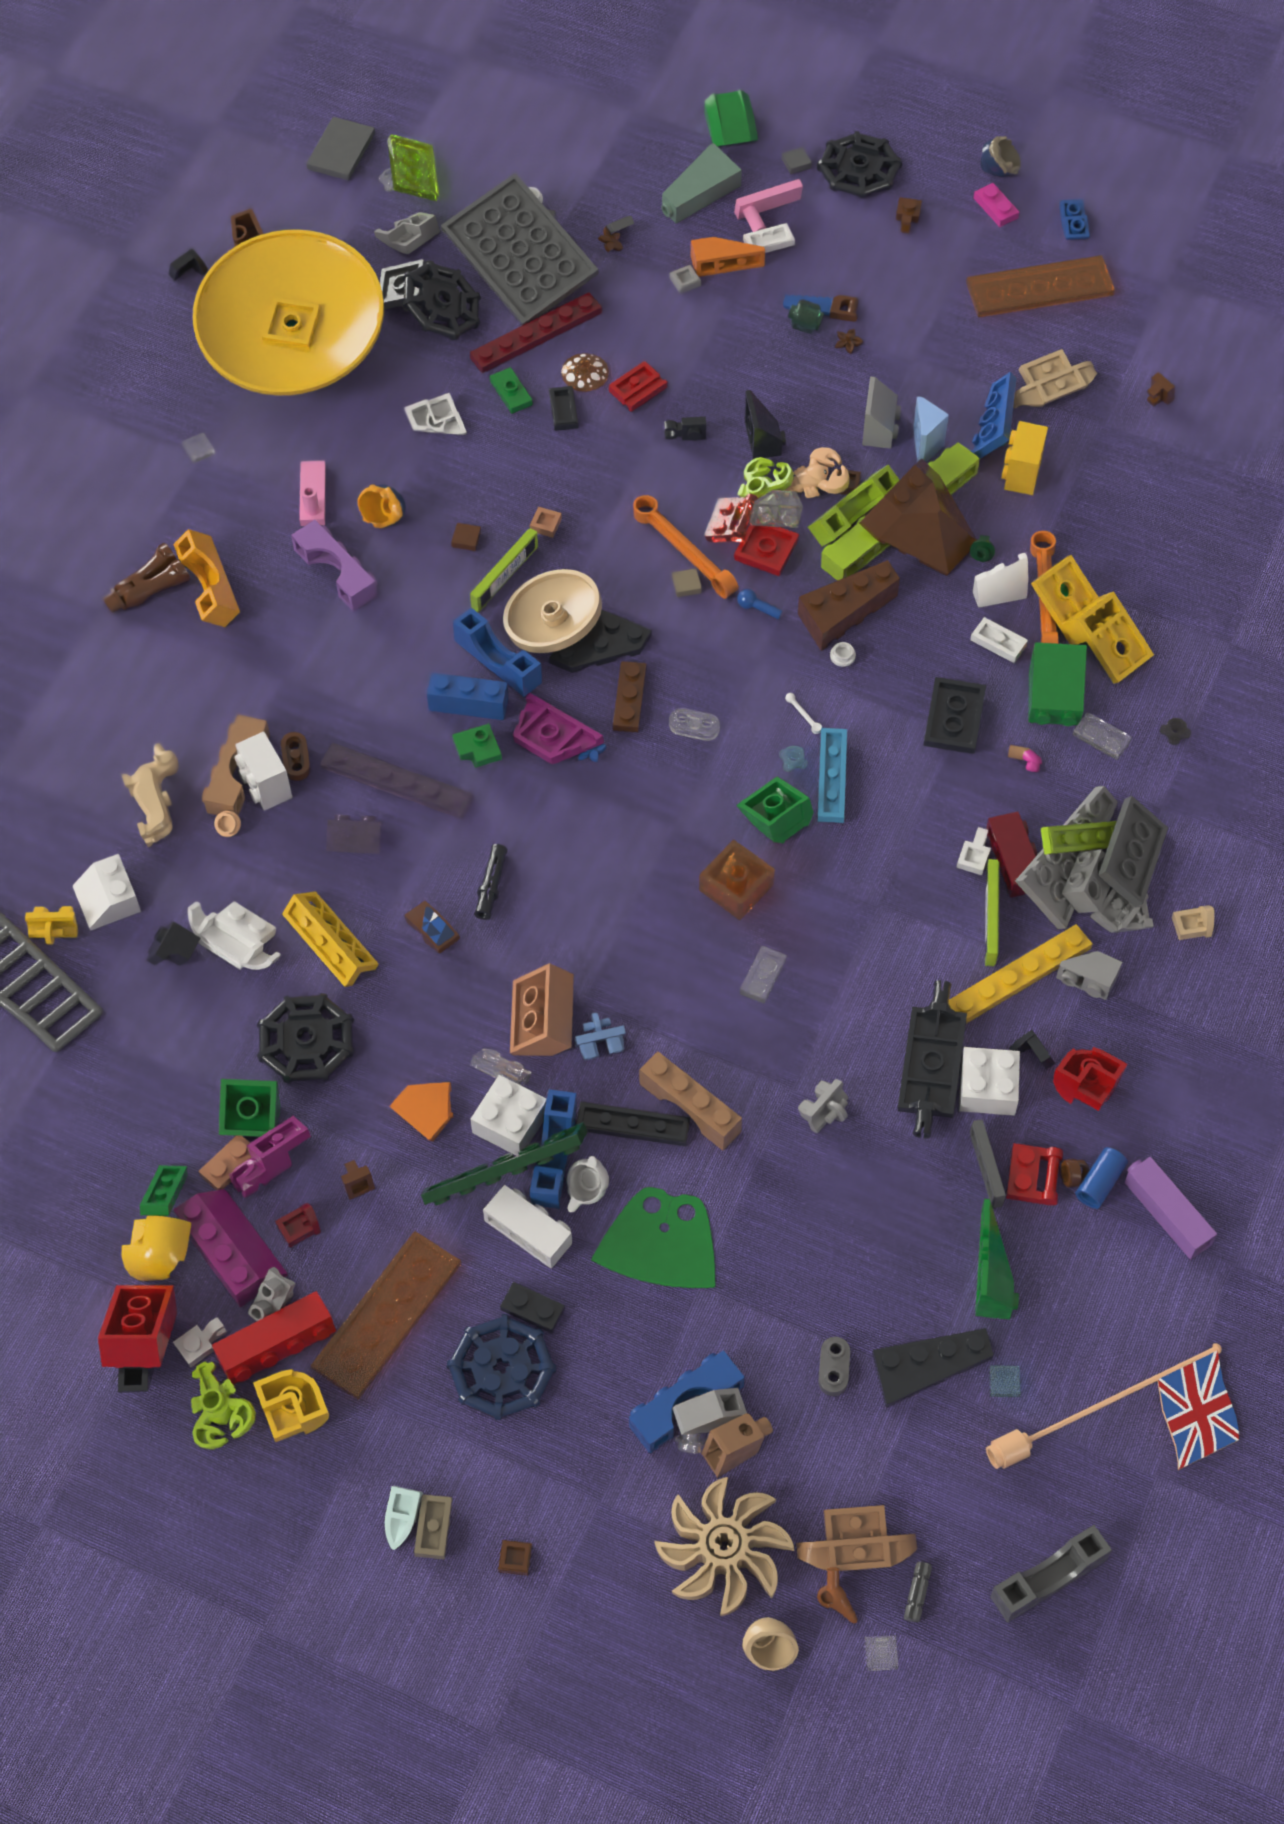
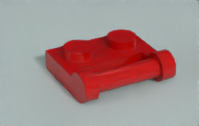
M1013 1143L1006 1199L1050 1206L1057 1205L1058 1194L1056 1193L1059 1162L1063 1160V1150L1056 1147L1041 1148ZM1040 1160L1048 1161L1045 1191L1043 1192L1036 1191Z

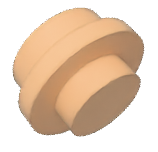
M223 811L215 818V829L224 837L234 836L240 830L241 820L235 812Z

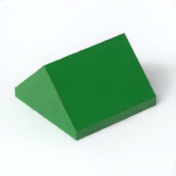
M221 1079L219 1135L261 1137L278 1125L281 1109L278 1081Z

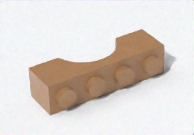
M237 714L235 722L230 724L227 742L220 748L219 762L217 766H213L210 776L211 782L209 787L204 788L202 794V802H204L208 814L218 815L223 811H233L239 816L245 801L242 784L233 778V774L238 767L234 758L235 755H238L235 744L263 731L269 739L270 732L266 720Z
M659 1051L639 1070V1080L642 1087L660 1101L666 1099L681 1107L695 1121L702 1135L722 1151L741 1133L742 1117Z

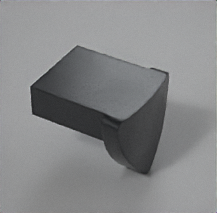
M191 248L170 263L168 275L176 281L191 269L201 275H205L209 270L197 252Z
M1033 1030L1024 1034L1009 1047V1050L1020 1051V1053L1032 1048L1046 1070L1055 1064Z

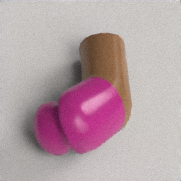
M1010 745L1009 758L1027 761V771L1038 772L1040 770L1042 759L1032 749Z

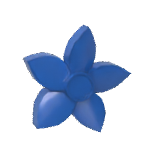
M601 744L579 754L578 760L590 757L591 761L598 762V754L603 753L607 747L605 744Z

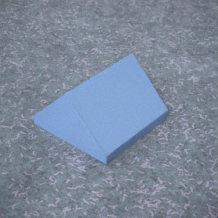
M917 397L913 432L917 462L922 458L927 463L945 445L949 414L923 397Z

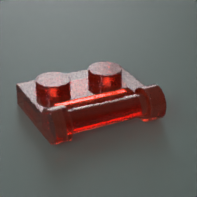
M747 494L745 497L718 498L704 535L707 542L744 541L747 535V525L753 509L757 508L759 498L754 494Z

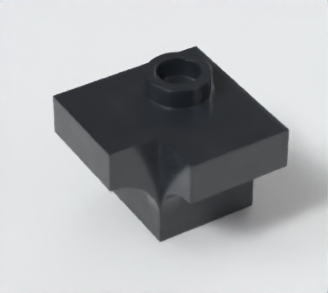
M174 921L165 927L161 926L154 936V942L148 951L149 956L146 961L156 966L162 961L168 960L181 966L190 959L201 938Z

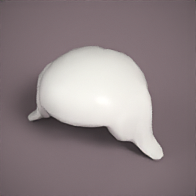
M595 1156L576 1161L568 1171L566 1179L567 1192L571 1197L567 1207L568 1211L574 1212L582 1204L589 1205L598 1202L608 1188L609 1176L607 1170Z

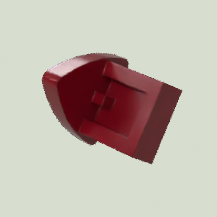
M309 1203L302 1204L298 1209L275 1221L289 1248L314 1234L318 1235L321 1233L317 1217Z

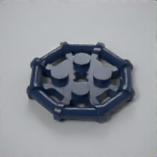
M502 1314L500 1318L474 1327L467 1326L463 1330L464 1335L452 1358L447 1361L446 1366L451 1372L459 1395L458 1401L461 1405L471 1406L495 1417V1420H501L504 1416L530 1407H538L540 1405L539 1400L552 1374L556 1373L557 1368L552 1362L543 1337L545 1333L541 1329L536 1330L509 1318L508 1314ZM500 1330L499 1338L484 1343L480 1338L483 1335ZM508 1330L527 1339L521 1344L514 1338H508ZM471 1344H473L477 1348L474 1358L471 1362L464 1361ZM534 1346L540 1360L538 1364H532L528 1355V1351L534 1348ZM503 1361V1363L510 1365L506 1367V1373L501 1374L499 1370L494 1371L493 1368L497 1366L498 1362ZM472 1371L476 1384L468 1388L463 1372ZM532 1374L539 1375L532 1390H529L526 1387L528 1378ZM480 1392L492 1394L496 1398L495 1404L477 1397ZM518 1393L523 1397L503 1404L504 1398Z

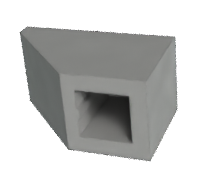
M1095 951L1061 961L1056 978L1067 986H1075L1086 991L1092 997H1100L1106 1000L1119 975L1122 961Z
M738 1388L713 1390L673 1407L681 1435L708 1433L714 1428L747 1413Z

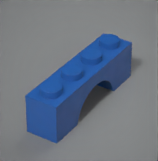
M470 608L453 621L454 641L504 682H507L520 695L526 696L542 683L541 663L524 649L518 654L508 650L495 636L489 621L474 609Z
M548 1090L541 1145H544V1141L551 1138V1135L574 1126L577 1111L576 1093ZM563 1152L553 1155L554 1159L542 1165L537 1163L534 1166L530 1188L532 1205L538 1204L542 1207L559 1209L569 1154L564 1155Z
M724 1350L717 1355L712 1353L701 1362L699 1368L694 1371L688 1370L678 1378V1382L672 1387L665 1386L654 1395L655 1399L646 1405L644 1403L637 1405L630 1412L629 1427L650 1454L674 1437L672 1417L675 1405L713 1390L738 1388L740 1390L744 1387L745 1377Z

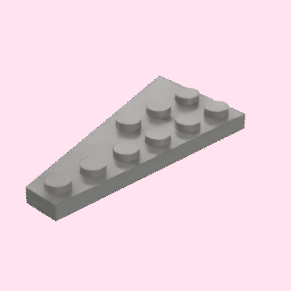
M1105 786L1095 787L1063 825L1109 822L1118 802ZM1042 849L1015 882L1057 929H1066L1074 908L1062 894V891L1079 852L1044 855V849Z

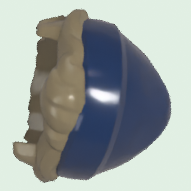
M997 136L983 145L980 166L984 172L990 175L1007 177L1012 173L1015 175L1018 173L1021 167V159L1014 145H1012L1011 139H1008L1006 136Z

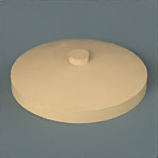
M561 569L542 573L525 582L510 597L503 614L505 630L516 646L528 652L549 653L567 648L581 640L595 626L602 610L601 594L595 582L582 572Z

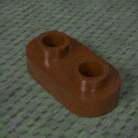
M290 732L281 739L283 765L289 779L300 781L307 778L311 771L307 741L303 734Z

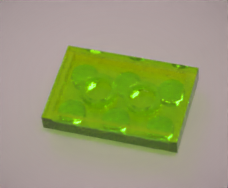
M390 134L387 142L394 191L436 201L440 194L433 145Z

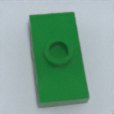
M511 367L490 375L491 384L511 414L533 405L532 398Z

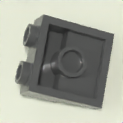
M424 259L382 269L380 286L383 294L384 310L398 306L403 307L402 301L404 300L405 287L403 276L406 272H411L424 265ZM428 275L421 277L424 280H430ZM414 286V296H419V288Z

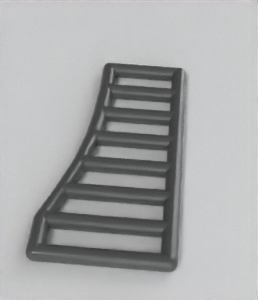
M0 912V926L3 928L0 930V944L10 936L19 944L17 948L0 961V975L26 953H29L37 961L0 991V1006L22 1022L53 1052H59L101 1017L103 1009ZM44 969L54 977L53 980L20 1007L9 999ZM63 985L72 994L40 1022H37L29 1015L33 1009ZM78 1003L84 1005L89 1012L60 1037L55 1039L47 1031L48 1028Z

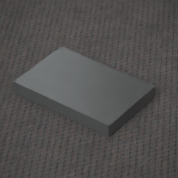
M332 117L306 163L307 169L349 181L375 135V128Z

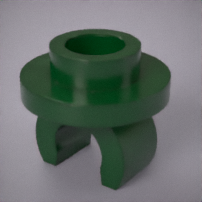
M980 535L979 540L972 543L970 554L975 560L986 562L994 557L995 546L989 541L990 536Z

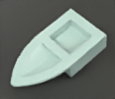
M398 1486L391 1487L385 1515V1532L391 1549L395 1550L406 1540L413 1524L417 1522L423 1492Z

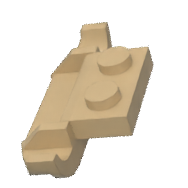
M1062 349L1021 365L1019 372L1026 386L1015 392L1013 408L1015 409L1022 405L1032 407L1044 406L1078 390H1084L1097 375L1094 365L1091 361H1085L1071 366Z

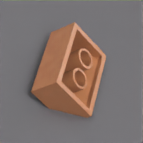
M549 963L513 980L510 1054L553 1056L572 1047L574 974Z

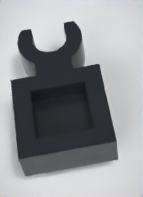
M706 416L681 418V422L678 423L672 420L664 422V433L667 440L681 436L682 441L706 439Z

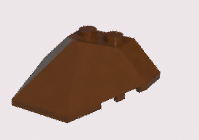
M922 458L859 523L877 541L883 544L888 543L898 548V551L904 555L906 553L919 559L920 563L945 576L970 552L972 543L977 540L940 475Z

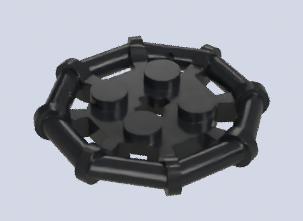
M854 131V134L837 140L831 139L826 143V149L822 158L817 162V170L823 174L832 191L836 192L838 190L859 196L860 199H865L867 195L884 189L890 190L894 186L893 181L903 164L902 159L897 157L890 147L889 140L860 134L859 131ZM879 153H884L886 157H883L882 155L880 157ZM833 154H838L836 159H832ZM883 167L889 168L887 175L882 172ZM831 169H836L838 171V175L836 177L831 171ZM849 181L859 184V186H855L844 182Z
M428 260L424 265L404 274L405 287L402 304L422 326L424 332L430 331L447 336L451 340H458L459 336L479 327V301L481 296L480 293L475 292L463 277L461 270H454L435 264L432 260ZM428 275L430 280H424L421 277ZM458 285L462 289L461 292L457 289ZM414 286L419 288V296H414ZM443 296V299L447 302L441 301L439 297ZM466 302L470 304L469 310L466 309ZM461 317L465 322L458 326L456 320ZM434 320H438L447 323V326H443L433 322Z
M324 993L315 996H284V1000L264 1019L258 1021L259 1053L257 1058L259 1062L269 1066L288 1084H291L292 1081L323 1080L324 1082L329 1080L328 1077L348 1057H352L355 1052L352 1037V1023L354 1022L352 1014H347ZM314 1006L311 1010H296L298 1007ZM325 1009L335 1018L326 1020L322 1017L321 1012ZM287 1011L290 1013L284 1023L283 1021L280 1024L276 1023ZM341 1028L342 1042L334 1040L333 1030ZM304 1032H308L309 1036H313L306 1042L298 1039V1037L303 1036ZM270 1033H277V1044L270 1046ZM331 1050L338 1052L323 1065L322 1060L328 1057ZM282 1053L289 1061L287 1067L276 1059L275 1056ZM315 1063L316 1069L297 1070L298 1064Z

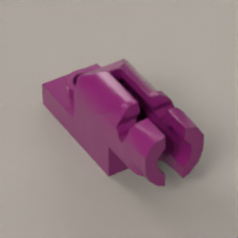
M292 1116L248 1144L247 1147L251 1158L237 1166L229 1174L235 1189L238 1192L242 1191L243 1197L247 1198L258 1191L260 1183L266 1186L273 1178L290 1168L292 1163L288 1151L311 1137L308 1128Z

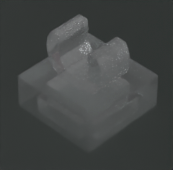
M896 1636L865 1637L867 1671L898 1669Z

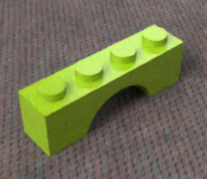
M886 465L809 525L808 529L822 547L850 528L863 514L877 505L895 486L899 478L891 467Z

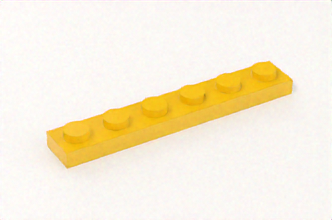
M1075 924L949 999V1005L956 1012L967 1013V1024L1057 970L1061 961L1078 957L1092 948L1093 943Z

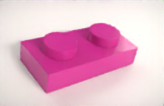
M994 183L974 191L976 202L999 227L1019 218L1017 208Z

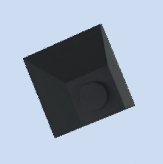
M746 390L744 423L752 458L782 456V446L786 445L785 432L780 431L778 421L751 390Z

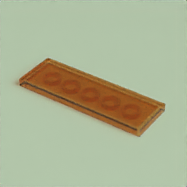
M1102 255L969 276L966 279V284L978 317L1113 296L1115 293V288Z
M414 1231L311 1364V1368L359 1400L460 1267L461 1260Z

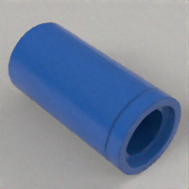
M1104 1148L1076 1190L1075 1195L1078 1200L1090 1208L1099 1209L1128 1165L1126 1157L1113 1148Z

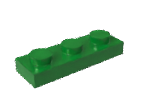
M159 1165L140 1203V1215H170L188 1177L187 1166Z

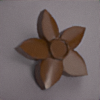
M605 226L603 229L604 235L599 236L597 239L604 243L607 252H610L612 249L621 251L623 247L620 241H618L620 233L615 232L611 235L609 229Z
M854 328L850 329L847 334L837 331V336L840 340L836 343L835 348L845 347L846 351L852 354L854 346L862 345L863 340L855 336Z

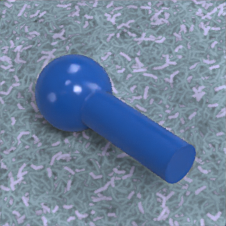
M743 589L737 596L738 604L744 609L753 607L778 620L782 615V610L758 599L756 593L751 589Z

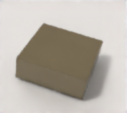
M696 568L672 572V580L677 597L701 594L702 588Z

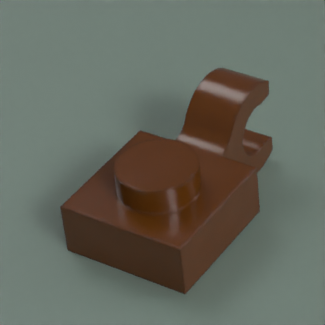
M899 197L896 220L901 221L900 233L909 234L911 222H919L922 200Z

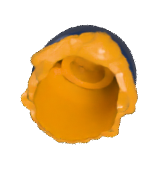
M371 484L361 492L357 499L363 521L372 523L375 528L395 525L405 515L406 504L404 498L395 488L389 485Z

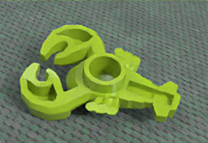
M759 457L746 465L744 479L747 481V484L742 483L737 494L744 498L742 507L734 511V515L740 521L747 522L748 519L751 520L754 517L751 512L756 510L762 503H767L773 497L774 491H784L791 486L794 480V473L788 463L778 462L776 464L781 471L779 472L777 469H774L773 475L776 479L774 482L771 478L764 477L771 471L767 466H775L773 461Z
M212 1361L197 1365L196 1370L192 1372L193 1378L200 1379L201 1396L192 1397L191 1408L194 1414L203 1410L193 1428L194 1442L201 1448L211 1450L220 1448L228 1442L227 1438H214L216 1435L224 1436L225 1433L221 1429L210 1426L212 1422L219 1425H227L229 1422V1429L231 1431L235 1430L231 1434L235 1439L243 1436L251 1429L256 1417V1412L251 1402L243 1398H230V1395L234 1394L236 1389L229 1379H226L223 1384L218 1382L217 1378L212 1374L217 1367Z

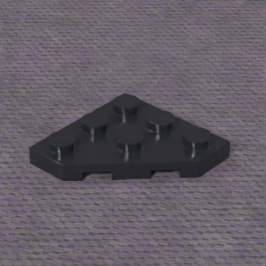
M601 610L598 621L586 636L567 648L553 652L549 661L550 664L574 673L581 671L582 667L593 664L600 666L614 662L618 657L640 655L652 636V630Z

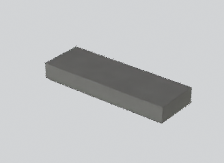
M983 1119L973 1121L970 1129L971 1141L992 1207H1002L1006 1196Z

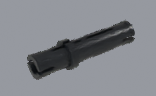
M493 844L491 846L484 879L477 891L479 898L474 915L481 920L490 919L494 900L499 895L497 888L508 851L501 844ZM494 864H496L494 876H492ZM490 887L488 899L486 900L487 891Z

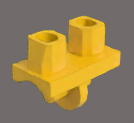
M62 906L59 912H49L45 907H35L33 912H26L25 921L28 926L29 938H45L47 945H53L55 938L78 936L77 922L72 906Z

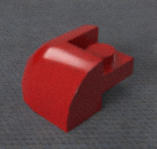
M1095 1047L1092 1050L1081 1049L1077 1051L1073 1048L1056 1068L1053 1082L1057 1092L1068 1103L1072 1104L1075 1099H1078L1099 1111L1113 1094L1128 1064Z

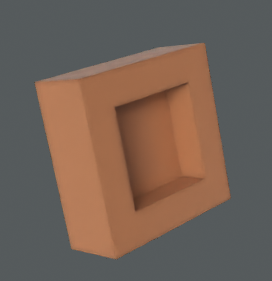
M538 507L531 521L530 528L537 531L538 534L553 538L562 520V513Z

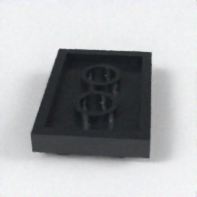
M935 677L923 746L975 754L986 685Z

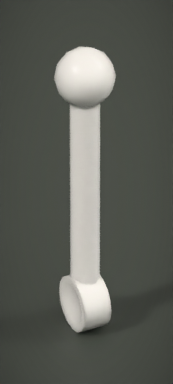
M788 693L785 697L786 701L792 703L812 726V732L819 734L822 725L812 720L795 700L793 693Z

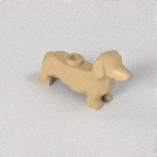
M160 743L154 745L155 756L153 758L155 761L141 765L132 776L121 774L125 787H128L130 795L135 797L140 808L147 816V824L143 822L137 823L140 835L145 840L147 847L152 846L153 843H157L160 839L169 835L173 827L168 806H171L172 802L168 792L162 791L161 783L165 777L172 776L178 771L179 762L174 752L171 750L165 751Z

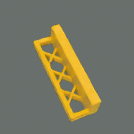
M316 891L294 894L282 915L344 987L352 986L361 972L376 970L379 963Z

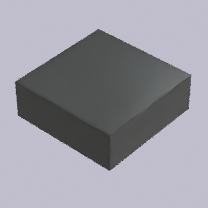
M803 147L782 153V161L790 175L810 169L812 166V162Z
M629 215L606 225L610 233L634 224L632 216Z

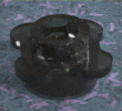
M1172 718L1167 722V725L1163 724L1160 727V733L1166 735L1169 743L1172 745L1179 744L1180 740L1189 738L1191 735V730L1187 728L1186 722L1180 718Z

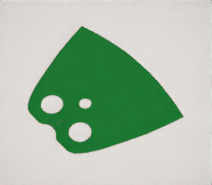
M643 1188L627 1203L618 1215L591 1261L609 1270L648 1283L682 1288H715V1262L709 1219L703 1202L695 1196L682 1194L678 1197H673L666 1194L663 1189ZM646 1198H657L661 1203L660 1210L656 1213L646 1212L643 1208V1202ZM689 1204L695 1209L693 1219L684 1221L678 1217L677 1210L681 1205ZM662 1223L669 1225L667 1232H662L659 1229Z

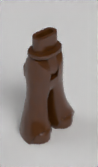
M162 543L157 547L154 555L145 565L120 581L114 588H111V593L102 598V600L113 614L121 608L127 610V608L139 606L152 595L189 581L190 576L181 561L176 559L170 547L166 543Z

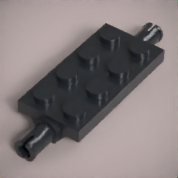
M942 980L934 982L933 999L929 1006L924 1008L912 1007L898 1102L899 1112L916 1114L913 1135L921 1138V1131L924 1127V1139L931 1137L933 1116L954 1117L967 1013L956 1012L951 1009L949 997L952 984L944 981L943 991H941Z

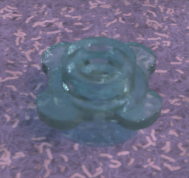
M793 745L779 752V758L784 763L783 770L786 772H791L797 768L805 769L808 765V761L804 759V749L802 747Z

